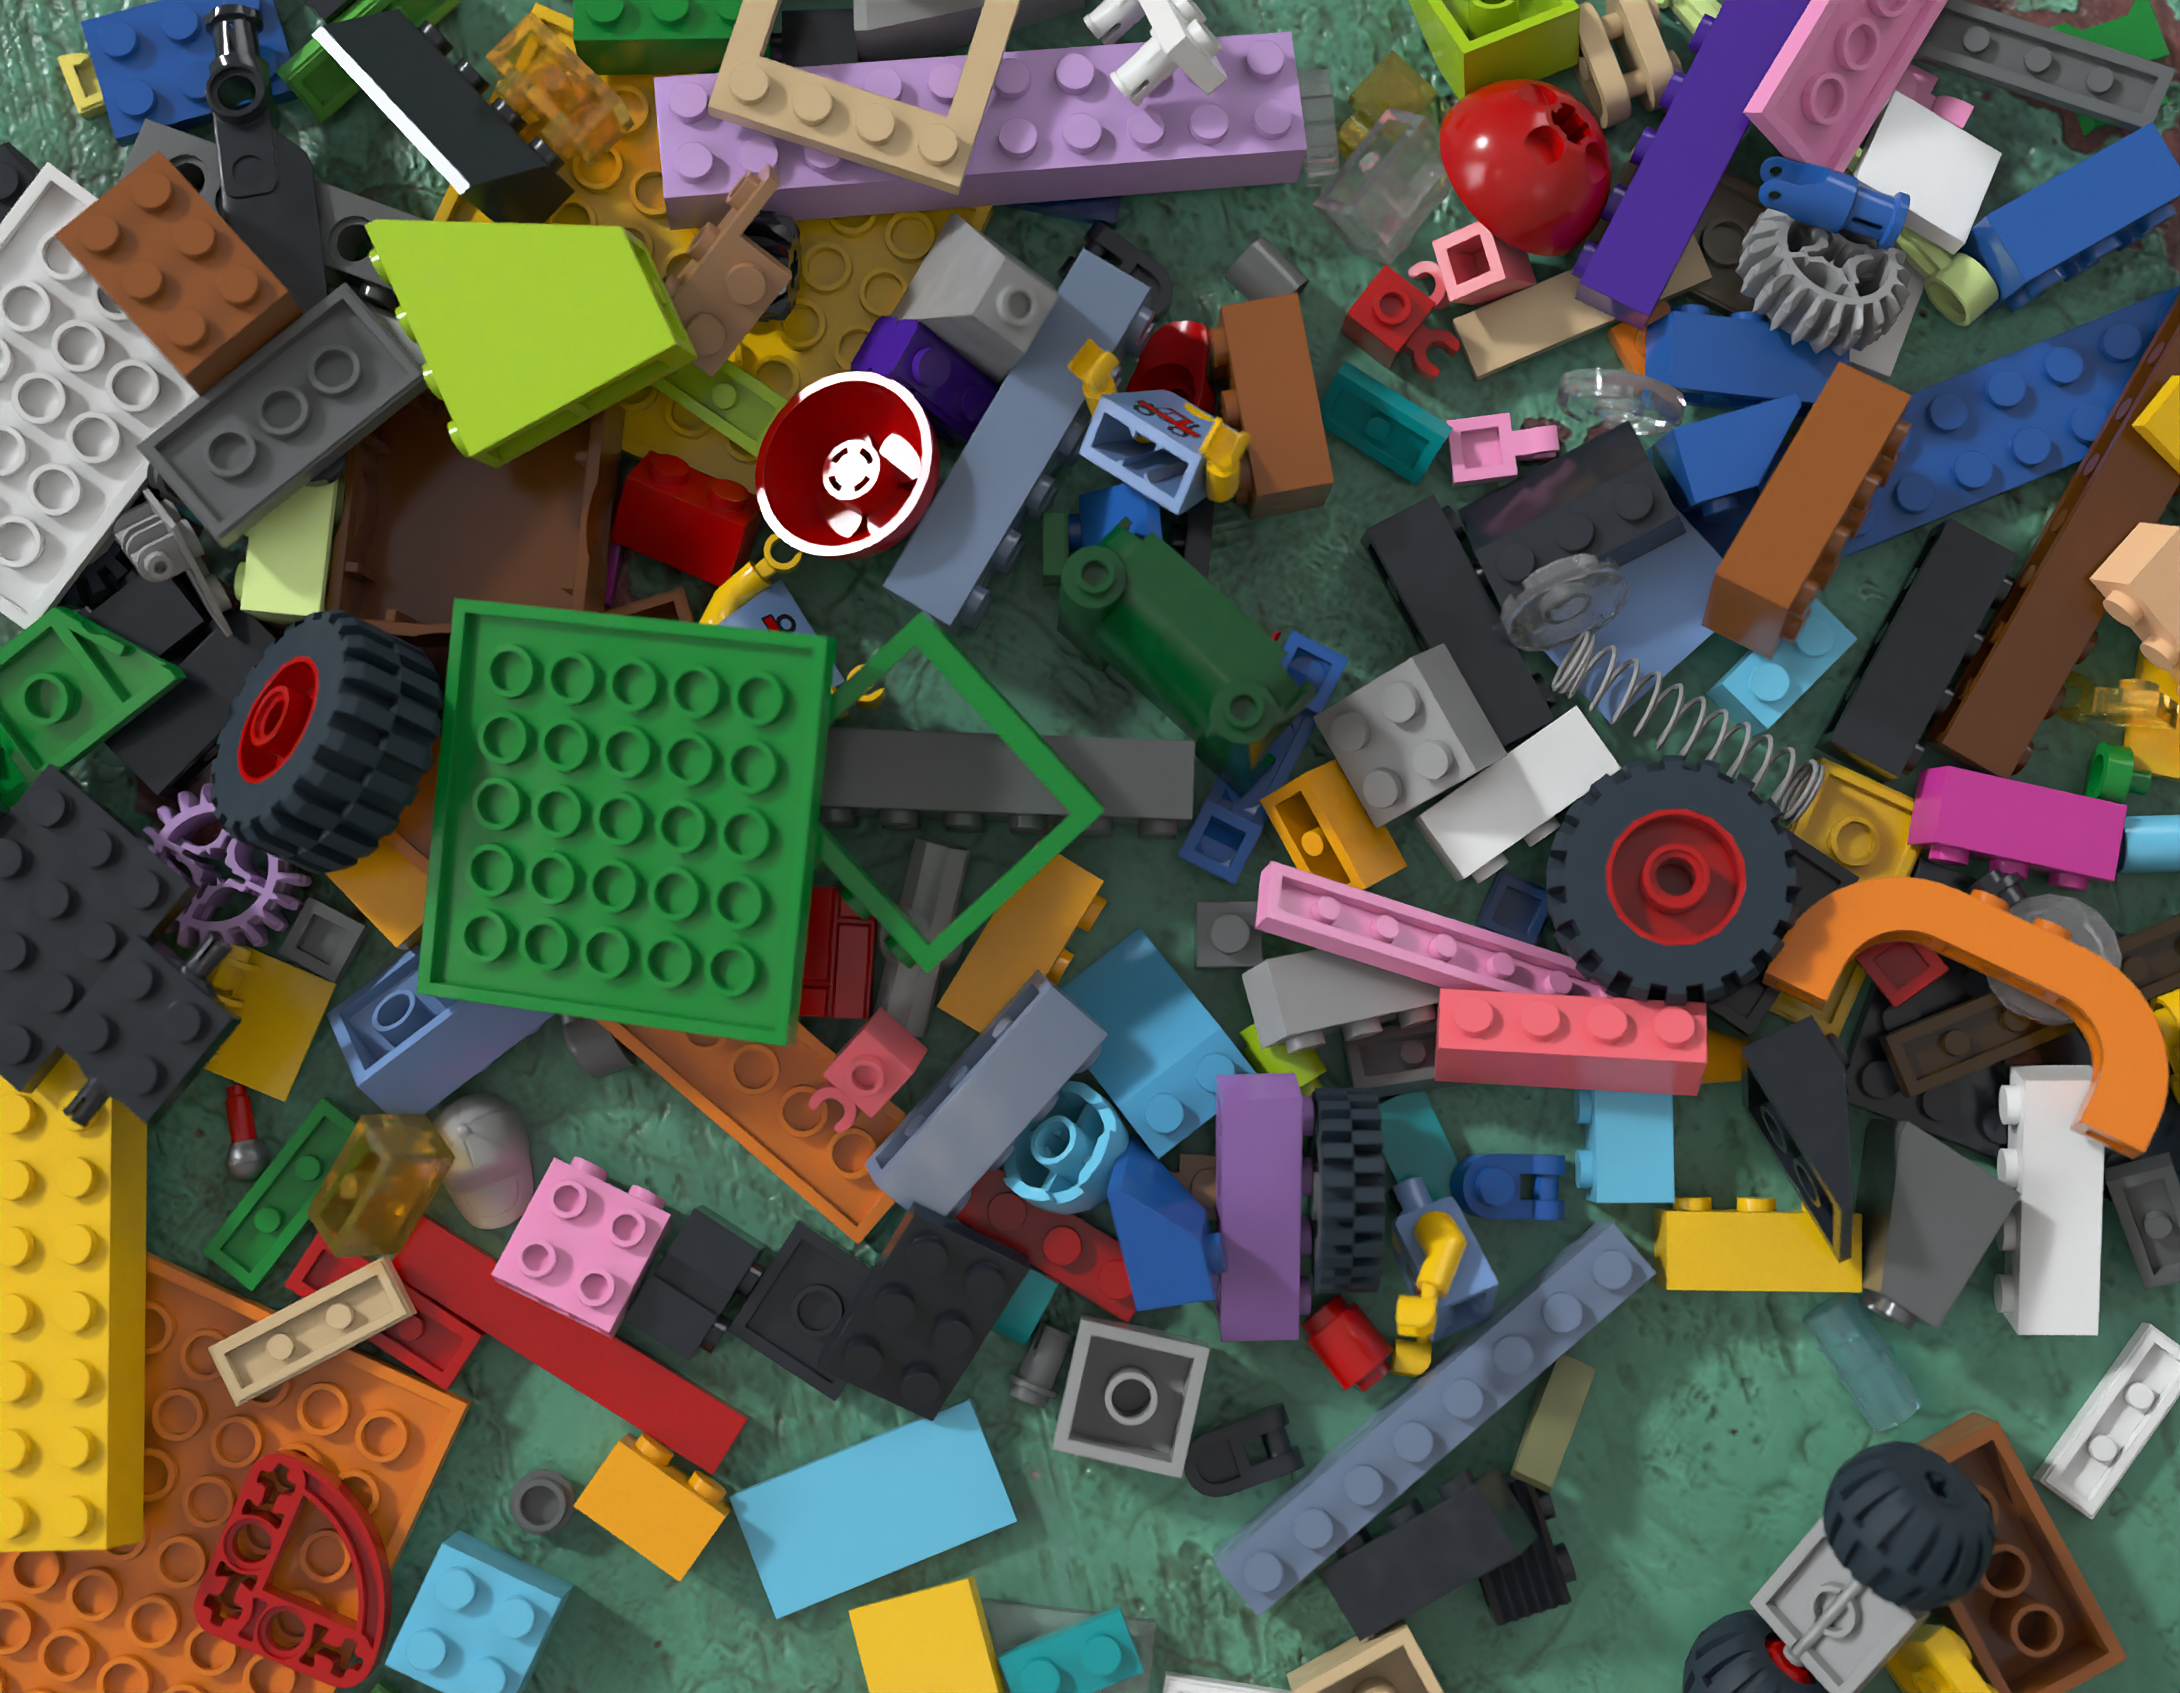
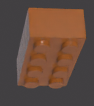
M1839 361L1716 570L1702 626L1770 660L1773 658L1782 640L1792 645L1796 642L1812 610L1809 608L1818 590L1824 592L1842 560L1840 554L1848 539L1854 540L1872 508L1870 502L1878 487L1884 488L1901 458L1902 453H1900V450L1913 424L1903 420L1912 395Z
M1972 1412L1915 1443L1945 1458L1946 1462L1951 1465L1954 1464L1966 1475L1965 1478L1969 1482H1973L1984 1496V1501L1988 1503L1994 1517L1996 1533L1993 1556L1980 1583L1972 1591L1952 1604L1935 1608L1944 1626L1954 1631L1970 1649L1972 1659L1969 1662L1984 1683L1991 1685L1999 1693H2065L2126 1660L2127 1656L1999 1422Z

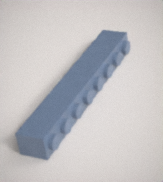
M1599 1218L1493 1310L1491 1319L1476 1324L1432 1362L1424 1373L1410 1381L1212 1553L1217 1569L1254 1613L1260 1617L1656 1274L1654 1269L1613 1222Z

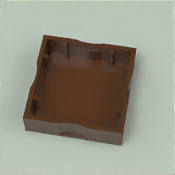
M429 387L347 451L348 459L344 472L345 502L342 518L334 537L326 611H345L416 647L440 649L450 648L454 598L604 613L625 409L617 402L496 469L471 457L467 458L458 450L448 431L447 424L453 419L444 400L438 399Z

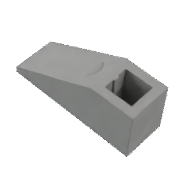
M1322 949L1267 959L1241 974L1261 1048L1266 1049L1285 1044L1288 1054L1301 1053L1321 1047L1326 1044L1324 1036L1343 1032L1345 1042L1383 1032L1381 1023L1399 1019L1401 1029H1408L1436 1021L1440 988L1445 989Z

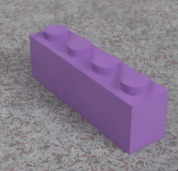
M1295 1073L1216 1075L1215 1233L1222 1234L1228 1259V1271L1219 1273L1215 1296V1314L1221 1342L1299 1340V1315H1310V1281L1308 1275L1300 1276V1256H1311L1312 1231L1310 1217H1301V1196H1312L1313 1172L1310 1156L1302 1157V1136L1313 1135L1314 1111L1312 1097L1301 1095Z

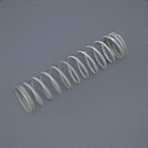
M1589 630L1584 631L1576 639L1556 672L1552 682L1553 692L1558 691L1559 695L1568 691L1566 695L1567 700L1572 699L1587 674L1611 650L1612 657L1600 689L1589 706V712L1595 711L1603 695L1616 678L1629 665L1634 663L1632 679L1620 706L1611 719L1612 725L1617 724L1629 702L1644 684L1656 676L1657 682L1645 714L1633 731L1634 738L1639 737L1650 716L1661 702L1678 688L1679 696L1669 724L1655 744L1656 751L1664 746L1681 717L1694 704L1700 701L1701 711L1695 729L1679 755H1683V761L1689 755L1698 736L1706 726L1717 716L1723 714L1724 721L1719 738L1706 759L1715 761L1725 742L1736 731L1745 727L1746 735L1741 752L1726 775L1735 778L1745 757L1760 742L1767 739L1769 744L1767 754L1761 769L1752 779L1756 783L1752 791L1756 793L1770 766L1780 756L1789 752L1791 760L1786 777L1771 798L1777 806L1782 800L1779 809L1783 814L1779 820L1781 822L1784 821L1786 825L1795 823L1809 808L1824 780L1825 768L1823 764L1819 765L1817 761L1812 759L1796 766V752L1793 747L1783 748L1773 755L1774 740L1770 734L1759 736L1750 743L1752 728L1748 721L1737 723L1728 730L1729 713L1725 708L1714 711L1705 719L1707 701L1704 696L1695 697L1683 706L1685 689L1681 683L1671 685L1660 694L1662 674L1659 670L1649 672L1637 683L1640 673V662L1637 657L1626 660L1614 671L1618 658V651L1615 645L1604 647L1591 660L1597 641L1595 633L1590 634ZM1796 776V778L1794 779V781L1792 782V784H1791L1790 787L1788 788V786H1789L1791 780ZM1807 784V786H1806L1804 792H1803L1802 795L1800 796L1799 800L1796 802V800H1797L1798 796L1800 795L1801 791L1803 790V788H1804L1805 785Z

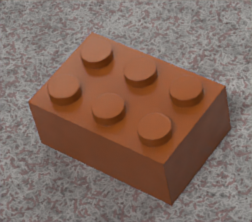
M159 150L54 234L81 268L199 397L304 315L285 286Z
M1298 292L1221 306L1217 327L1209 329L1210 346L1208 355V366L1212 382L1223 380L1225 391H1221L1222 405L1218 406V417L1237 433L1241 434L1244 431L1252 437L1240 458V483L1237 492L1233 496L1235 504L1246 503L1249 520L1323 507L1334 484Z

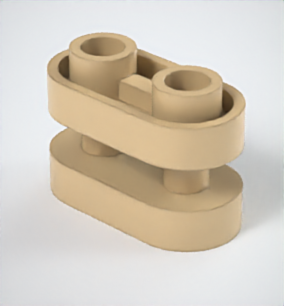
M1606 0L1607 15L1599 17L1591 3L1584 2L1578 4L1580 7L1579 64L1572 67L1589 110L1600 127L1605 129L1629 120L1631 116L1630 99L1638 97L1641 105L1649 112L1662 108L1658 105L1675 70L1683 73V69L1676 53L1672 50H1666L1658 30L1661 28V15L1656 0ZM1613 39L1627 70V73L1623 75L1609 42Z

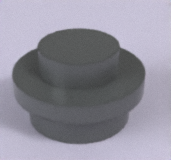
M539 1469L525 1475L515 1485L510 1498L511 1513L515 1522L524 1531L537 1536H547L560 1531L572 1519L576 1509L573 1506L576 1503V1493L571 1482L561 1473L550 1469Z

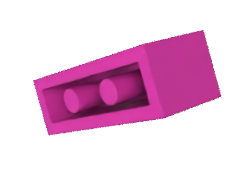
M1951 766L1920 770L1907 845L1929 849L1928 860L1953 866H1968L1970 858L1988 862V873L2000 869L2006 877L2018 871L2023 879H2028V873L2034 872L2048 875L2047 886L2073 892H2087L2088 883L2112 882L2115 880L2127 805Z

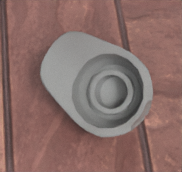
M489 1092L465 1095L445 1104L434 1119L429 1132L430 1156L438 1176L460 1213L472 1226L482 1230H494L514 1223L524 1215L532 1200L534 1187L529 1139L519 1111L515 1108V1105L503 1097Z

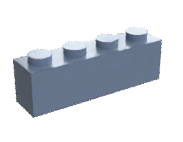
M1037 970L865 1162L875 1185L907 1211L913 1202H916L952 1219L966 1206L971 1197V1188L987 1170H996L1009 1158L1015 1147V1139L1031 1121H1040L1052 1110L1059 1096L1058 1091L1074 1073L1084 1072L1095 1062L1102 1049L1101 1042L1108 1034L1093 1016L1041 971Z

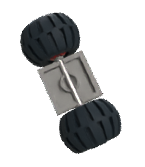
M1889 1441L1867 1447L1844 1462L1835 1473L1826 1493L1823 1517L1820 1518L1749 1602L1755 1610H1744L1725 1615L1698 1635L1685 1661L1682 1681L1683 1693H1860L1930 1615L1927 1611L1928 1609L1952 1604L1968 1594L1980 1583L1992 1560L1996 1533L1994 1517L1988 1503L1984 1501V1496L1974 1483L1969 1482L1965 1478L1966 1475L1954 1464H1949L1945 1461L1944 1457L1930 1449H1925L1921 1445L1906 1441Z

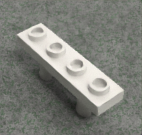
M1104 0L1093 12L1083 18L1087 27L1098 40L1102 37L1101 41L1104 45H1112L1145 15L1147 16L1153 27L1150 30L1152 37L1118 70H1114L1110 74L1116 87L1125 97L1130 94L1128 98L1136 107L1142 104L1143 99L1178 68L1207 96L1227 79L1216 57L1222 46L1203 24L1207 19L1193 0Z

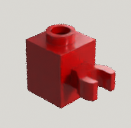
M1386 264L1346 313L1340 330L1342 335L1387 370L1393 366L1403 352L1407 353L1411 357V364L1415 373L1428 382H1434L1441 371L1428 361L1426 351L1432 347H1439L1448 355L1454 357L1461 347L1460 342L1452 333L1442 329L1429 330L1424 326L1436 303Z

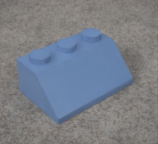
M420 942L326 1015L357 1087L401 1128L405 1129L423 1114L435 1109L444 1098L473 1076L485 1071L494 1060L524 1037L536 1032L555 1013L416 994L421 951Z

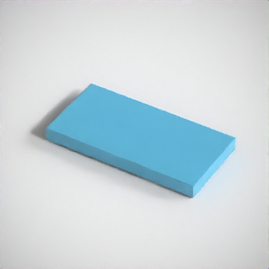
M971 1397L940 1409L933 1421L920 1417L735 1492L729 1497L776 1619L1018 1521L1015 1508Z

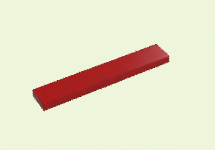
M422 1214L419 1216L392 1259V1263L402 1281L714 1475L750 1416L616 1333L612 1340L497 1283L491 1274L499 1259L429 1215Z

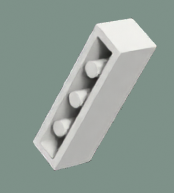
M2010 1065L2009 1085H2002L2000 1088L1999 1113L2002 1124H2008V1148H2001L1998 1152L1997 1174L2000 1181L2021 1195L1996 1234L1999 1250L2005 1251L2004 1274H1996L1994 1301L1997 1312L2003 1313L2018 1335H2098L2104 1145L2070 1130L2090 1086L2092 1078V1067L2090 1065Z

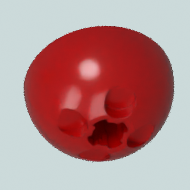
M1511 79L1491 83L1471 92L1447 112L1441 124L1439 137L1442 162L1455 192L1467 209L1485 228L1519 250L1546 257L1568 254L1577 249L1589 237L1600 221L1601 214L1609 198L1612 165L1608 143L1599 123L1577 98L1559 87L1542 81Z
M862 371L844 372L814 382L795 395L780 410L763 438L755 471L756 494L763 516L769 526L783 541L804 553L819 558L837 561L858 560L889 550L915 530L932 504L940 471V454L936 434L925 410L915 397L898 382L885 378L880 374Z

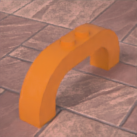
M1883 877L1857 882L1827 895L1807 909L1796 920L1795 926L1788 930L1782 941L1785 945L1776 958L1769 963L1762 983L1820 1011H1823L1839 976L1848 963L1866 949L1888 942H1909L1924 946L2059 1009L2080 1028L2087 1040L2092 1057L2090 1086L2070 1130L2131 1159L2145 1152L2162 1115L2167 1096L2168 1058L2160 1026L2152 1009L2135 985L2104 958L2071 942L2070 940L2073 935L2064 927L2041 918H2035L2033 924L2007 913L2010 908L2009 904L1985 891L1972 890L1971 894L1968 895L1942 883L1926 879Z

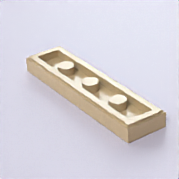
M1694 234L1658 303L1710 283L1713 278ZM1571 269L1453 319L1452 326L1475 380L1478 381L1620 320L1575 299L1581 279L1571 275L1573 271Z

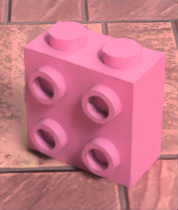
M576 1156L570 1165L554 1157L491 1275L497 1283L613 1340L673 1225L671 1214L663 1211L666 1201L656 1194L636 1185H632L628 1193L606 1183L605 1181L609 1173L599 1166Z

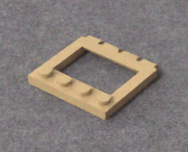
M743 0L708 104L709 116L959 196L1021 0H985L951 108L948 112V117L764 58L763 56L782 0Z

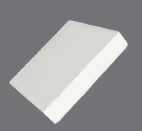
M1894 90L1876 118L1852 176L1858 178V185L1891 196L1898 192L1909 194L1911 198L1904 226L1954 255L1966 243L2002 153L1899 91Z

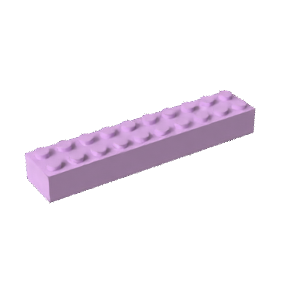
M1292 32L1216 37L1222 46L1216 57L1227 79L1209 96L1178 68L1143 99V103L1138 107L1130 102L1128 98L1130 94L1125 97L1116 87L1110 74L1114 70H1118L1146 42L1005 52L959 196L709 116L708 104L719 73L655 77L654 87L663 191L670 230L702 228L708 222L717 227L732 208L726 203V200L737 182L749 170L757 176L767 163L779 171L780 186L761 210L774 211L776 215L791 216L793 221L1297 182L1307 152V143ZM967 55L795 68L948 117Z

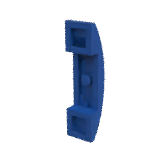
M1292 630L1283 647L1288 654L1279 664L1295 680L1299 687L1306 679L1314 684L1317 692L1316 696L1271 747L1268 753L1276 758V762L1242 798L1217 777L1177 855L1178 858L1233 886L1269 817L1260 799L1286 784L1316 725L1313 717L1324 710L1349 658Z

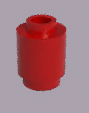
M1340 1293L1328 1300L1300 1324L1309 1336L1305 1341L1343 1390H1347L1356 1384L1363 1393L1392 1369L1386 1361V1358L1394 1351L1392 1346L1355 1301L1349 1304Z

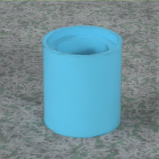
M2180 814L2126 816L2116 874L2180 872Z

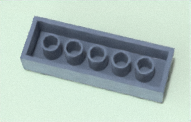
M1084 248L1057 291L1059 296L1027 351L1012 367L883 584L885 590L896 602L917 614L921 611H927L942 629L957 638L961 636L966 626L973 631L979 627L994 598L989 596L990 591L988 589L997 573L1000 572L1008 576L1025 549L1026 543L1022 542V531L1030 518L1040 522L1043 519V512H1047L1058 492V488L1054 487L1056 483L1054 477L1063 463L1072 468L1081 456L1079 451L1089 427L1087 422L1091 417V413L1083 394V382L1068 370L1067 365L1085 342L1091 338L1104 352L1109 351L1120 361L1110 374L1117 391H1119L1123 379L1119 378L1122 371L1121 364L1127 354L1136 359L1139 357L1155 329V325L1151 323L1155 316V312L1151 310V288Z

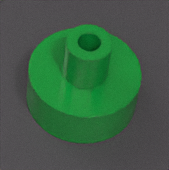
M2101 742L2094 749L2087 766L2084 796L2122 804L2128 792L2146 795L2151 784V772L2134 768V756L2130 747Z

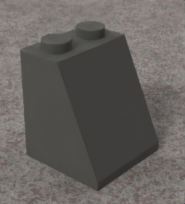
M1872 1118L1865 1130L1855 1213L1862 1214L1863 1294L1857 1303L1890 1324L1894 1321L1908 1330H1911L1915 1322L1938 1329L2021 1194L1909 1121Z

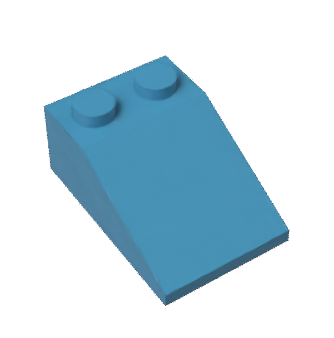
M1140 927L1061 988V990L1093 1016L1108 1034L1101 1042L1102 1049L1099 1056L1088 1069L1157 1159L1216 1114V1075L1257 1074Z

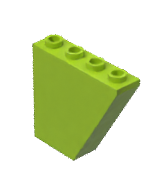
M375 219L365 225L375 248L369 252L372 265L380 278L388 286L393 287L400 306L395 309L397 320L410 340L418 343L427 362L421 366L423 377L433 394L438 399L444 400L453 419L447 424L449 434L455 446L467 458L471 457L497 469L698 359L697 353L645 243L622 226Z

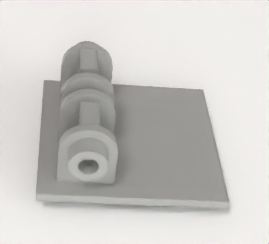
M144 485L141 488V492L146 502L119 515L112 525L114 539L121 545L124 553L136 566L140 575L148 581L161 582L183 572L193 592L227 637L232 635L233 633L222 612L232 608V605L214 573H209L200 556L205 553L192 527L186 519L182 520L172 502L167 499L159 502L148 487Z

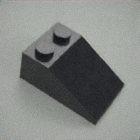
M1811 1015L1741 1048L1742 1105L1834 1256L1841 1263L1851 1258L1854 1207L1847 1104L1849 1092L1846 1085L1845 1071L1850 1067L1846 1051L1837 1036L1832 1032L1824 1035Z

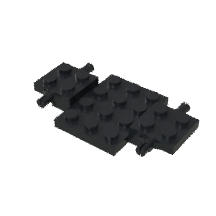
M50 763L11 810L0 801V1075L18 1092L32 1094L62 1056L67 1053L79 1064L83 1075L88 1080L67 1107L63 1108V1113L71 1117V1121L81 1127H87L109 1098L121 1101L144 1123L157 1125L243 1021L218 998L212 984L208 980L209 976L233 948L228 943H224L225 940L209 932L204 941L189 959L184 962L159 940L201 888L63 768Z

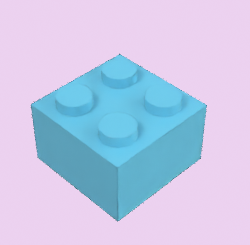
M458 1530L442 1542L384 1665L443 1693H524L574 1588V1584Z

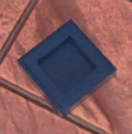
M1499 869L1496 872L1474 926L1537 946L1549 919L1545 901L1547 889Z

